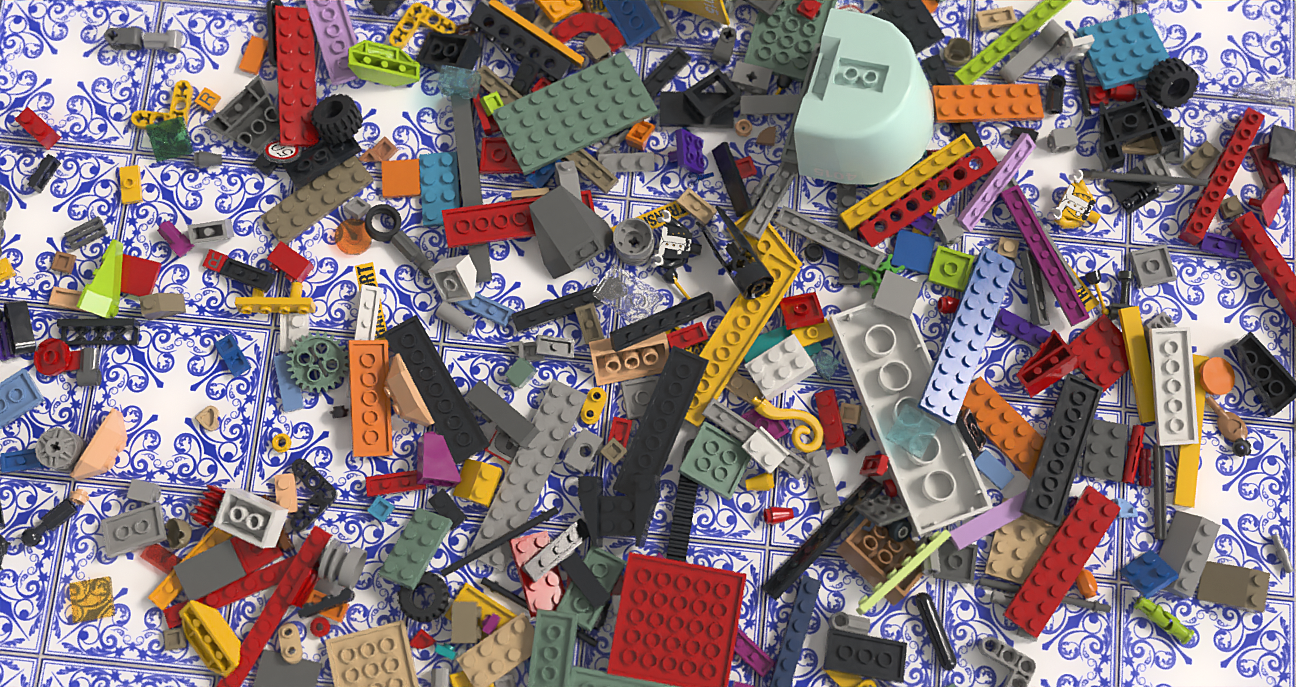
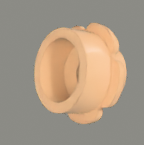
M741 119L735 124V132L738 136L747 137L751 134L753 126L750 121Z
M77 488L76 491L70 492V500L76 504L85 505L86 501H89L88 492Z

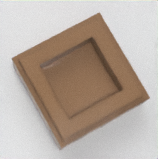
M56 251L51 269L72 274L77 256Z

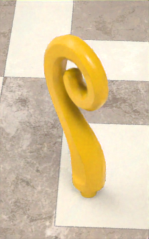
M757 396L752 398L751 402L756 405L754 410L763 417L772 420H801L811 427L814 438L809 444H804L800 440L801 434H810V429L807 426L799 425L792 431L791 441L796 449L801 452L811 453L821 447L824 441L823 429L820 422L812 414L799 409L777 408L765 398L759 399Z

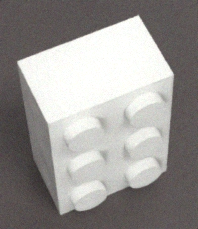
M794 334L745 364L748 373L768 401L817 371L814 363Z
M227 488L213 526L261 548L276 547L289 510L241 488Z

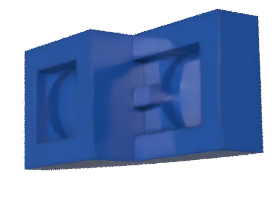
M231 333L214 343L235 378L252 368Z

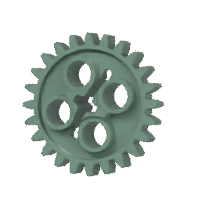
M319 331L316 332V336L309 332V338L306 339L305 336L301 335L302 342L295 340L297 347L290 346L293 353H288L287 356L292 359L286 361V364L292 365V367L287 369V371L294 372L290 378L291 380L297 378L298 380L295 384L297 386L302 383V390H305L308 386L310 393L313 392L314 388L317 389L318 394H320L321 388H324L327 393L329 386L335 389V382L340 385L342 384L339 379L340 377L346 378L343 371H349V368L345 366V364H349L348 359H345L348 356V352H343L346 348L345 345L339 346L340 339L333 341L334 335L328 338L327 332H324L323 336H320ZM321 344L327 347V351L323 354H319L316 351L317 346ZM309 348L313 349L319 360L323 359L322 366L327 372L328 377L324 376L318 365H313L315 360L309 352ZM301 355H309L310 361L302 364L299 361ZM329 361H335L337 368L329 370L326 364ZM312 371H318L320 373V378L318 380H312L309 378V375Z

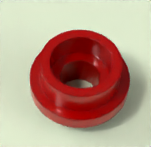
M324 617L315 618L310 624L311 633L316 637L326 636L330 631V622ZM319 623L323 624V629L321 631L317 630V625Z

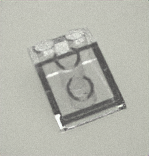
M615 263L612 264L592 293L593 296L629 323H634L653 315L665 297L651 285Z

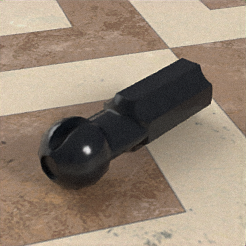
M66 498L42 517L41 524L35 528L25 529L22 532L21 541L29 547L38 545L45 532L48 530L55 531L78 512L77 508Z

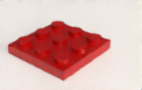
M1105 314L1099 317L1068 345L1077 356L1080 365L1077 369L1091 383L1103 387V392L1129 370L1123 334Z

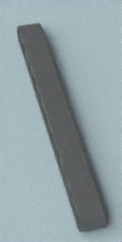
M469 88L451 90L450 95L463 207L483 205ZM488 243L468 246L469 257L477 271L476 283L492 281Z

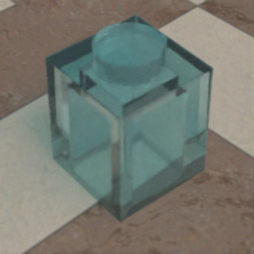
M820 350L818 355L814 353L811 357L817 370L814 373L829 382L840 361Z

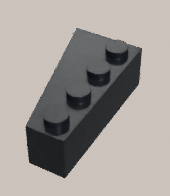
M1251 331L1244 334L1230 346L1268 417L1275 416L1296 398V380Z

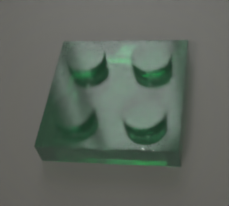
M184 116L146 125L157 162L194 153Z

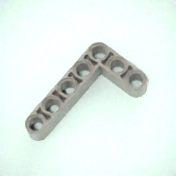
M995 637L982 638L978 643L979 651L1010 670L1002 687H1012L1014 679L1019 681L1020 687H1028L1036 671L1035 661ZM986 641H990L993 644V649L990 652L985 648ZM1005 651L1011 654L1009 662H1006L1003 658ZM1023 661H1026L1029 665L1027 672L1021 669Z

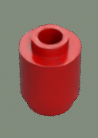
M1126 84L1108 89V96L1112 101L1131 102L1137 95V88H1134V84Z

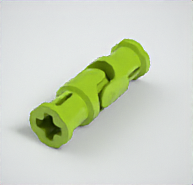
M1142 595L1136 600L1133 608L1145 613L1149 620L1155 622L1166 633L1178 638L1182 645L1190 641L1194 635V630L1186 628L1180 623L1178 618L1168 611H1164L1159 604L1156 605L1149 599L1146 600Z

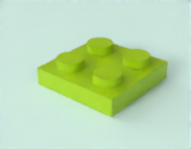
M938 245L927 282L963 293L975 256Z

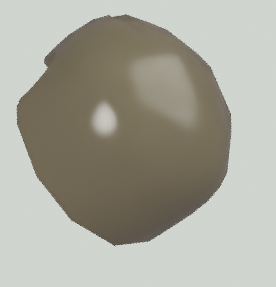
M961 37L950 39L943 50L944 61L956 67L966 64L972 54L971 43Z
M169 519L165 523V527L168 529L167 541L169 546L174 550L186 547L192 536L191 526L182 519Z

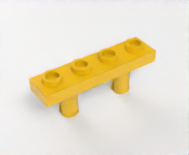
M299 282L291 283L290 297H264V292L253 288L252 297H235V306L243 314L299 313L306 315L308 313H315L316 309L312 297H301L303 285Z

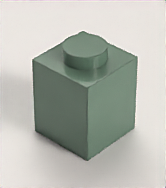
M519 357L504 375L508 378L507 382L511 386L523 388L538 370L525 358Z

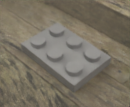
M159 502L101 520L106 556L109 558L167 540L162 506Z

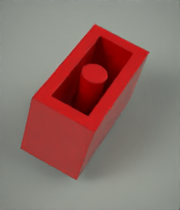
M28 106L14 119L47 150H50L62 138Z
M282 241L278 243L266 258L270 262L269 267L277 273L282 271L286 274L284 277L291 283L295 281L302 283L314 268L309 260Z

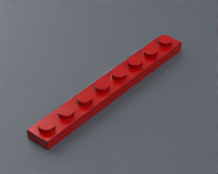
M296 555L250 573L196 600V602L218 610L276 586L282 580ZM319 559L316 562L313 569H317L320 567ZM189 600L166 608L163 611L169 629L182 625V618L179 612L187 605Z

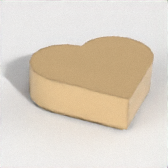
M210 405L204 408L195 419L206 430L212 432L219 427L218 417L220 412L218 408Z

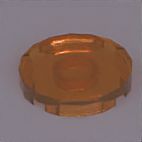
M347 219L337 227L334 234L335 243L344 254L361 255L370 248L372 238L366 233L363 220Z

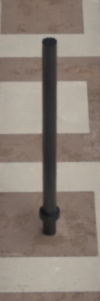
M554 506L547 511H541V514L443 568L440 570L441 574L445 577L538 524L550 521L549 518L559 513L557 507Z
M483 577L480 584L489 588L490 592H496L528 610L525 599L500 586L499 582H493ZM578 629L576 630V638L594 648L596 647L598 640Z

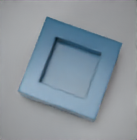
M378 495L367 512L384 523L395 509V506Z

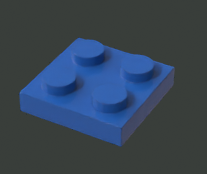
M1152 549L1119 570L1120 575L1146 600L1179 578L1178 573Z

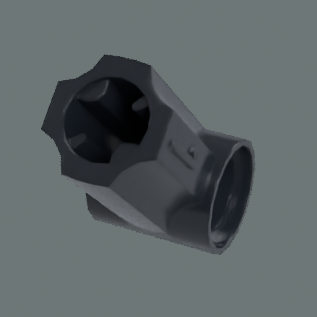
M1061 75L1052 76L1045 86V112L1051 115L1063 112L1066 80ZM1052 83H1056L1059 88H1054Z

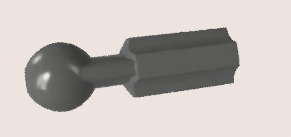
M403 230L399 231L392 237V244L419 269L423 277L431 278L428 270L436 263L429 260Z

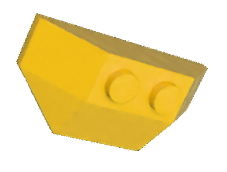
M194 600L189 601L179 612L186 639L209 670L221 674L223 677L228 676L239 665L240 640L218 610Z

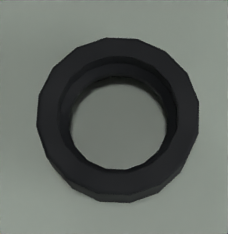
M378 204L369 209L366 214L364 227L366 233L372 239L387 242L391 241L392 237L400 231L402 219L400 213L394 207L388 204ZM377 214L390 216L394 221L393 229L389 232L376 230L372 226L373 217Z

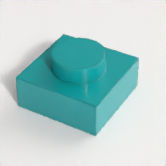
M445 642L443 646L437 644L434 651L454 661L458 655L454 651L455 647Z

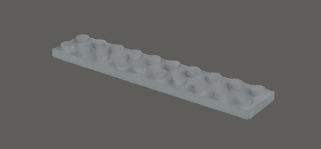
M552 379L531 422L540 432L525 449L522 446L519 447L468 554L528 521L587 398V394ZM509 542L479 557L477 560L503 572L512 554Z

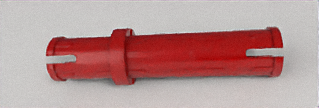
M1133 425L1131 439L1127 443L1129 448L1122 477L1123 483L1134 484L1140 451L1144 446L1142 444L1146 429L1144 426Z

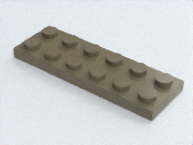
M353 156L311 181L306 186L296 190L260 217L277 240L287 245L375 180L358 158Z

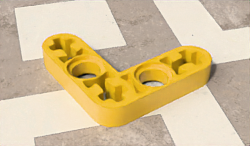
M417 2L409 7L391 33L389 41L391 46L403 49L420 25L434 32L455 34L456 25L452 20ZM421 9V12H422V13H421V14H420V13H417L416 16H415V12H414V11H415V10H416V11H419V10ZM431 17L438 18L436 24H430L428 20ZM410 22L413 24V27L410 30H405L403 28L405 23ZM444 27H446V28H450V27H451V28H452V31H449V30H448V31L446 32ZM401 37V41H402V42H401V43H400V42L395 43L394 40H395V39L398 40V39Z
M180 80L175 84L169 113L137 110L131 116L132 123L139 129L173 133L183 132L187 127L193 97L192 85L187 80ZM184 86H186L188 89L184 90V92L182 93L180 89H183ZM178 103H185L184 109L176 110ZM141 116H143L145 120H141L139 123L137 119H141ZM157 118H163L164 121L161 125L157 126L154 124ZM179 120L181 124H178L177 127H175L174 123H177V121Z

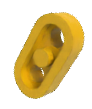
M594 387L588 392L580 414L585 424L594 425L599 421L607 400L604 389ZM598 393L601 397L596 400L593 396ZM592 411L594 413L593 417H587V412Z

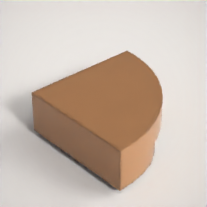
M776 126L762 130L757 137L756 144L774 146Z

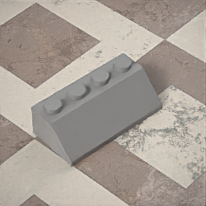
M1178 510L1175 512L1167 532V539L1163 541L1158 556L1178 573L1179 578L1163 588L1164 590L1183 599L1193 597L1221 527L1220 524L1203 516Z

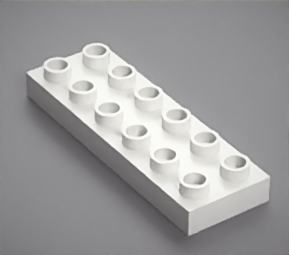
M874 301L832 315L828 322L880 452L889 457L887 462L888 471L895 483L902 506L910 511V516H907V519L912 526V531L916 538L992 509L993 506L969 448L956 423L949 425L917 407L934 364L913 314L911 313L909 320H905L873 307Z

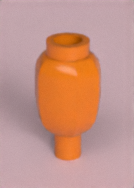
M1083 567L1075 581L1080 594L1084 595L1085 599H1090L1097 596L1098 585L1093 574Z

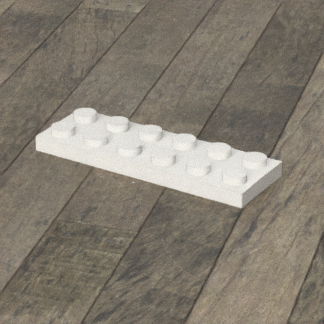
M1190 327L1149 329L1157 446L1198 444Z

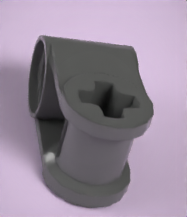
M138 27L109 28L105 31L104 38L113 50L137 51L142 49L143 31Z
M732 27L722 29L711 60L729 65L737 36L736 31Z

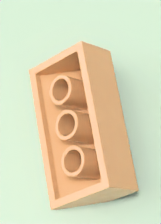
M665 332L618 352L612 349L610 338L589 342L597 386L660 374L670 354Z

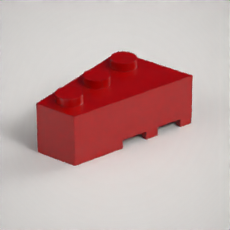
M1055 329L1052 330L1050 337L1045 343L1042 342L1035 355L1031 356L1016 374L1020 385L1030 398L1080 366L1077 356Z

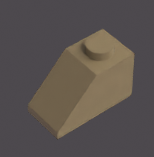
M154 293L139 297L142 316L149 321L187 312L184 294Z

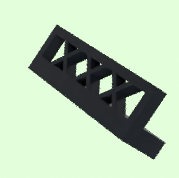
M135 318L57 319V327L62 330L61 340L68 346L139 345L140 322ZM112 330L117 334L112 340H106L103 337L108 331ZM128 330H134V340H125L122 335ZM67 331H75L78 334L73 341H67ZM89 331H95L98 334L93 340H87L84 337Z

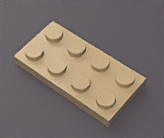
M523 612L456 658L474 687H488L532 656L535 629Z

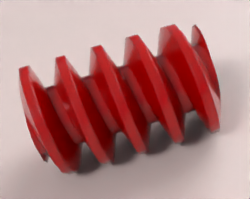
M207 484L206 487L209 492H202L205 499L198 498L201 506L194 505L193 508L197 512H190L189 515L193 520L210 528L207 522H214L211 515L217 516L218 512L215 508L220 509L221 504L219 502L223 501V495L226 491L216 485Z

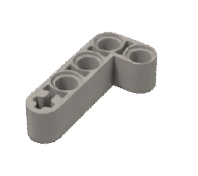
M1052 19L1034 40L1001 68L998 74L1008 84H1015L1059 44L1066 31Z

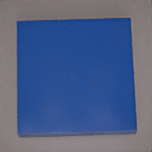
M900 230L897 233L891 266L898 268L904 265V270L927 275L936 238Z

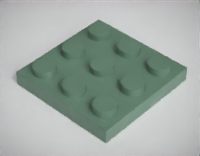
M704 421L678 472L729 501L742 478L751 456L741 448L744 443Z

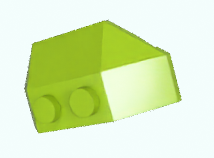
M363 40L348 49V67L359 79L393 87L420 81V64L416 61L414 62L400 48Z

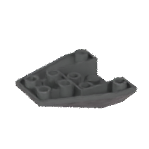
M562 185L557 186L528 205L543 264L553 279L573 272L605 251L613 242V231L608 223Z

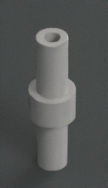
M626 129L618 136L610 138L608 143L598 149L597 152L605 154L612 148L616 149L625 140L629 130Z
M763 175L759 184L751 192L750 201L753 208L758 199H761L763 196L764 188L770 179L766 175Z
M1279 533L1272 535L1271 538L1277 550L1275 553L1278 559H1281L1286 574L1294 572L1288 557L1290 556L1289 551L1284 547Z

